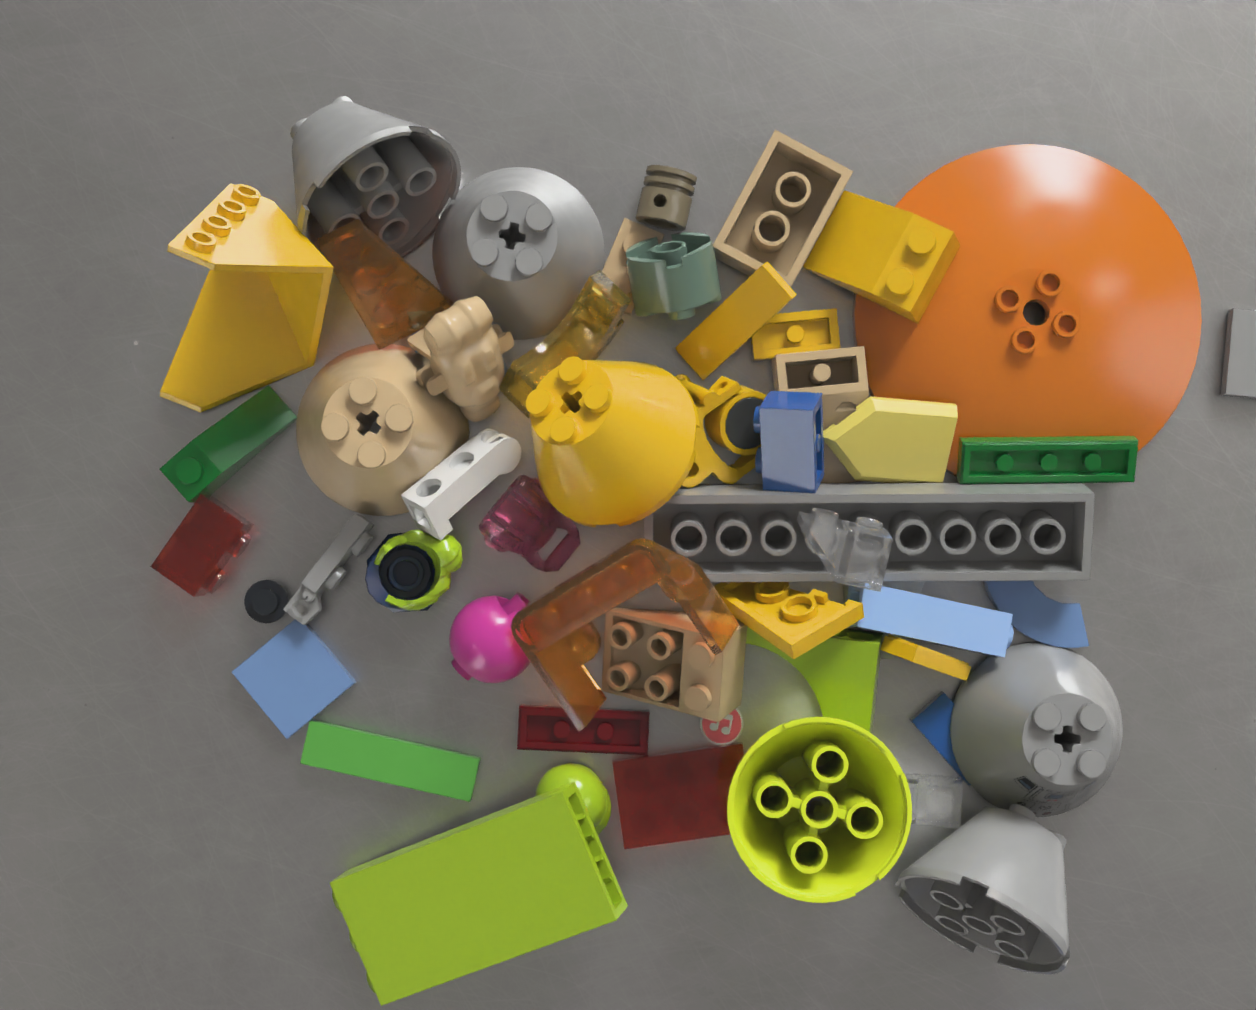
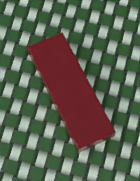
M519 705L517 750L648 755L650 711Z

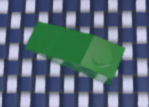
M268 385L190 441L159 470L188 502L202 504L297 420V416L274 389Z

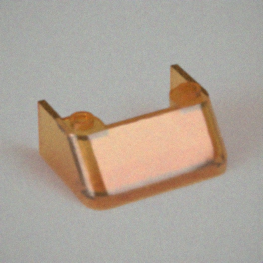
M645 538L635 539L529 602L513 617L511 630L515 640L578 731L588 725L607 699L584 666L585 663L596 656L601 647V637L592 620L650 586L658 583L669 599L681 605L714 655L724 650L739 623L696 562L652 540Z

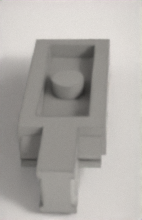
M353 514L301 582V587L283 610L303 625H307L322 611V593L325 589L332 592L339 585L347 573L342 568L352 554L359 557L372 541L374 536L369 532L374 524L362 515Z

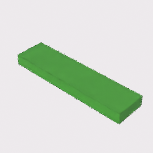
M312 719L309 722L300 764L471 802L481 757Z

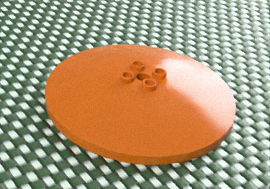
M1034 144L1007 145L975 152L942 166L915 185L894 206L954 231L960 247L919 323H915L854 293L852 313L853 339L855 347L864 346L868 388L871 397L952 403L957 405L958 419L946 472L957 477L959 437L1135 436L1139 440V451L1163 428L1182 399L1196 364L1202 324L1201 298L1192 260L1180 233L1166 212L1139 184L1118 169L1099 159L1077 151ZM1028 302H1037L1044 308L1045 319L1041 325H1031L1024 318L1023 310Z

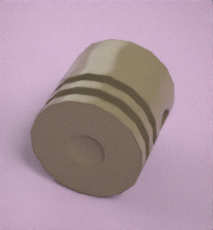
M647 166L646 174L648 176L644 178L643 184L645 187H642L635 219L660 229L684 231L692 203L690 196L694 194L695 188L693 186L696 185L697 177L687 171L669 166Z

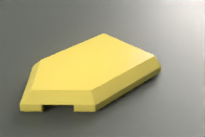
M870 396L856 406L857 410L837 425L833 423L823 431L825 443L857 481L943 483L958 419L957 405Z

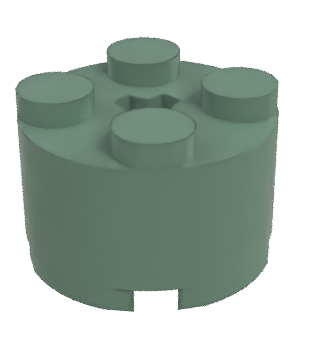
M697 232L671 234L672 241L658 244L657 237L636 243L626 250V265L635 314L637 316L668 313L670 319L681 320L694 316L695 307L721 300L715 251L710 236Z

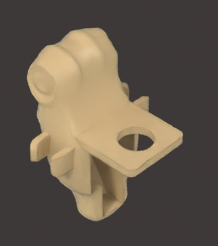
M478 296L456 301L447 310L435 314L425 328L407 339L410 347L430 360V364L416 373L419 386L427 387L428 392L433 396L443 392L450 401L460 406L462 414L472 422L488 418L500 407L498 394L504 377L502 354L514 346L511 332H503L498 324L492 325V314L485 302Z

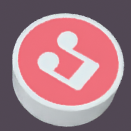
M738 708L719 722L701 717L699 720L702 734L709 742L715 745L733 743L741 735L744 726L743 717Z

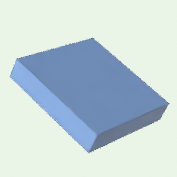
M293 620L232 671V674L286 739L294 735L356 683V680L309 624L303 625L297 620Z

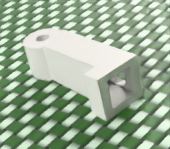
M492 428L485 429L470 438L401 494L416 526L433 537L442 540L453 530L449 519L497 476L508 474L517 467L521 458L520 444L517 440Z

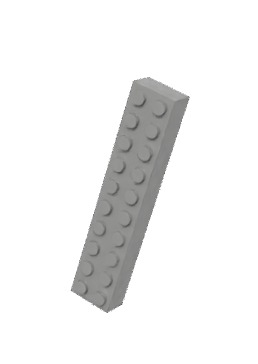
M820 483L816 493L763 490V484H698L688 488L681 486L668 502L644 518V583L1090 580L1095 493L1083 483Z

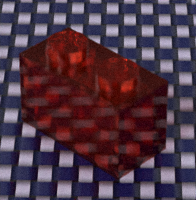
M201 494L150 567L193 597L205 596L207 592L213 594L227 575L223 568L232 556L238 558L249 545L252 536L248 533L254 524L214 496Z

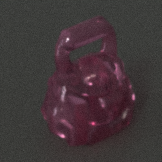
M520 475L515 479L479 524V530L484 535L483 540L489 547L496 549L498 552L510 551L521 554V557L525 558L531 566L543 572L559 571L581 544L579 529L575 523L557 511L549 502L538 478H530L526 475ZM557 528L566 530L568 532L544 561L538 551L550 541Z

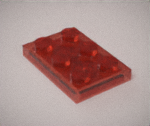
M742 742L612 760L624 849L730 835L727 820V797L732 776L744 755Z

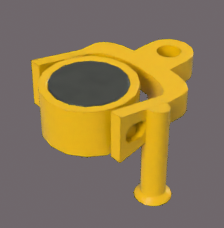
M678 374L674 376L691 395L697 409L700 428H696L694 450L697 454L695 461L681 486L687 488L694 487L710 474L724 483H736L755 468L756 452L758 447H761L760 433H755L754 411L756 406H761L767 395L740 385L737 381L721 376L709 389L692 383L687 375ZM704 418L705 428L709 437L717 445L741 455L734 464L727 465L711 447L703 427Z

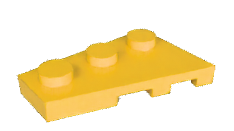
M720 582L710 588L715 604L792 659H796L864 618L863 603L848 599L844 604L830 601L828 593L813 589L807 594L790 589L789 582Z

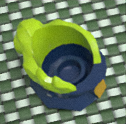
M423 530L388 534L366 560L365 581L368 593L377 603L389 608L393 613L428 611L437 602L439 597L450 589L451 572L461 568L463 561L461 544L451 535L447 534L442 540H439Z

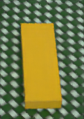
M767 261L680 342L675 349L699 377L705 380L797 294Z

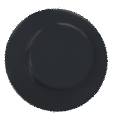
M261 580L254 583L247 590L244 599L248 615L253 620L265 624L281 619L286 613L283 609L289 602L286 589L280 583L273 580Z

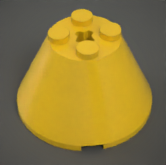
M575 356L568 357L558 367L551 370L540 381L536 389L530 392L526 399V409L530 412L535 464L540 486L549 502L560 513L578 524L596 528V525L617 524L621 527L651 515L668 502L678 491L695 461L697 454L694 450L696 428H700L694 401L687 389L677 378L656 365L637 361L581 360Z

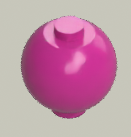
M519 592L511 599L493 595L471 601L459 611L450 629L449 646L454 657L451 664L466 680H470L473 677L484 683H502L517 677L528 667L534 657L537 647V635L534 625L542 618L540 612Z

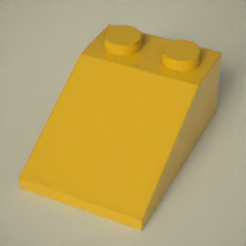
M844 190L803 268L915 323H919L954 259L960 244L954 231L912 212Z

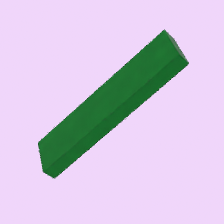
M1135 436L959 437L957 481L959 484L1134 482L1139 440Z

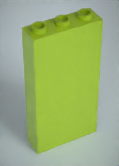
M575 781L348 869L330 882L333 902L336 908L343 914L350 931L351 945L362 959L367 971L368 985L376 993L381 1006L614 922L628 907Z

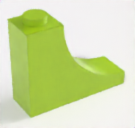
M747 627L746 644L756 645L778 654L804 676L817 697L822 717L842 719L872 733L883 633L846 628L796 659H792Z

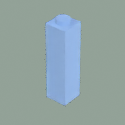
M867 582L849 583L846 601L850 599L863 603L864 618L849 627L1004 658L1006 649L1012 643L1014 635L1011 624L1013 614Z

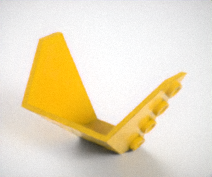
M230 183L168 244L167 251L210 269L160 390V397L200 413L314 366L334 269L330 262L298 230L297 226L274 201L261 196L260 192L251 186Z

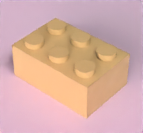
M775 129L713 243L716 259L749 277L768 261L791 287L853 171Z

